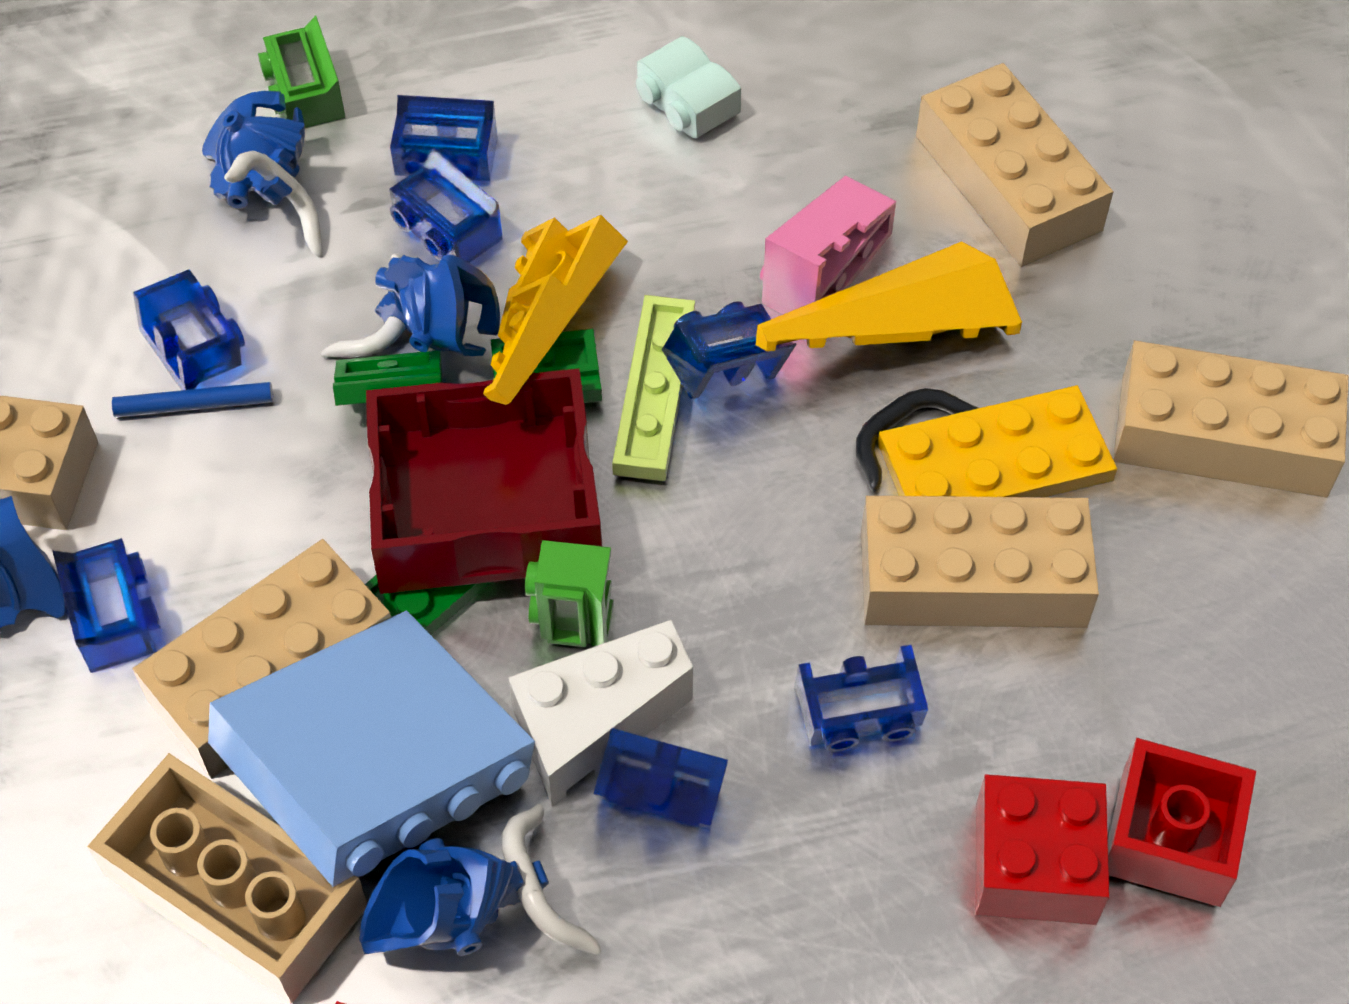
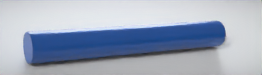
M271 382L118 396L112 397V412L115 418L272 403L273 389Z

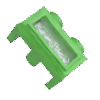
M316 15L304 28L263 37L266 52L258 53V58L265 82L274 80L275 85L268 86V90L280 91L285 98L286 109L281 112L274 110L275 114L285 113L286 119L293 120L294 108L298 107L302 111L305 128L346 118L339 81Z
M542 540L538 562L529 561L525 579V595L531 596L528 615L529 624L539 625L541 639H547V643L586 647L587 644L595 647L608 642L614 607V599H610L612 581L607 580L611 547Z

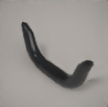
M924 388L910 391L898 397L874 414L864 423L856 437V458L868 480L870 489L875 492L882 483V468L875 453V443L880 431L891 429L911 415V413L922 408H937L950 414H957L978 409V407L943 390Z

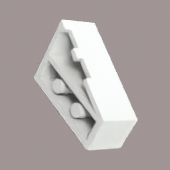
M672 620L508 677L513 711L519 725L535 741L532 758L552 806L567 796L566 790L591 771L597 773L609 763V757L634 738L637 741L693 699V666Z

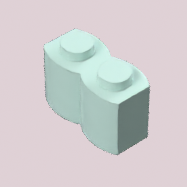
M681 36L637 61L638 78L636 79V87L638 93L646 103H653L660 110L665 111L668 121L678 131L682 130L687 135L697 139L741 112V87L722 66L711 62L704 51L687 37Z

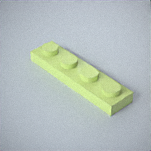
M651 295L644 296L613 456V475L666 481L695 316V300Z

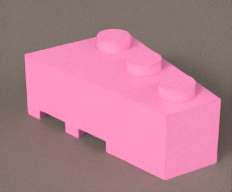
M846 175L765 238L764 265L760 273V280L763 281L762 304L781 314H785L848 288L891 236L896 201Z

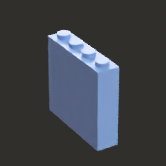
M407 610L210 702L208 743L332 887L354 875L363 876L369 873L381 860L405 847L413 848L418 846L432 832L454 820L462 821L467 819L479 806L501 794L509 795L517 791L528 779L535 741Z

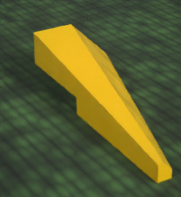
M602 215L570 230H567L554 217L524 232L521 243L527 249L526 257L522 255L516 260L514 268L520 274L517 283L509 288L498 332V337L505 343L503 352L499 351L492 356L490 365L497 374L492 384L487 386L483 393L489 400L504 405L511 403L627 244L628 240Z
M961 241L757 325L756 345L765 351H775L776 345L806 339L809 348H824L826 339L832 337L852 338V342L855 345L930 341L933 334L960 329V335L963 338H975L978 336L980 328L998 327L1006 335L1020 334L1022 320L996 259Z

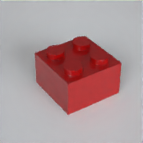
M1136 738L1123 769L1108 837L1109 876L1221 907L1237 880L1257 770Z
M985 774L976 803L975 915L1097 925L1109 899L1106 784Z

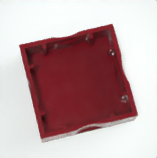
M579 368L532 373L511 403L507 405L491 401L483 394L484 389L492 384L494 379L476 383H432L366 390L367 438L374 475L369 490L371 551L380 594L526 578L529 561L538 562L542 540L602 547L601 523L593 466L589 458L587 420Z

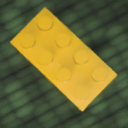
M1078 385L880 431L878 437V446L899 496L1049 497L1114 481L1117 472L1116 464Z

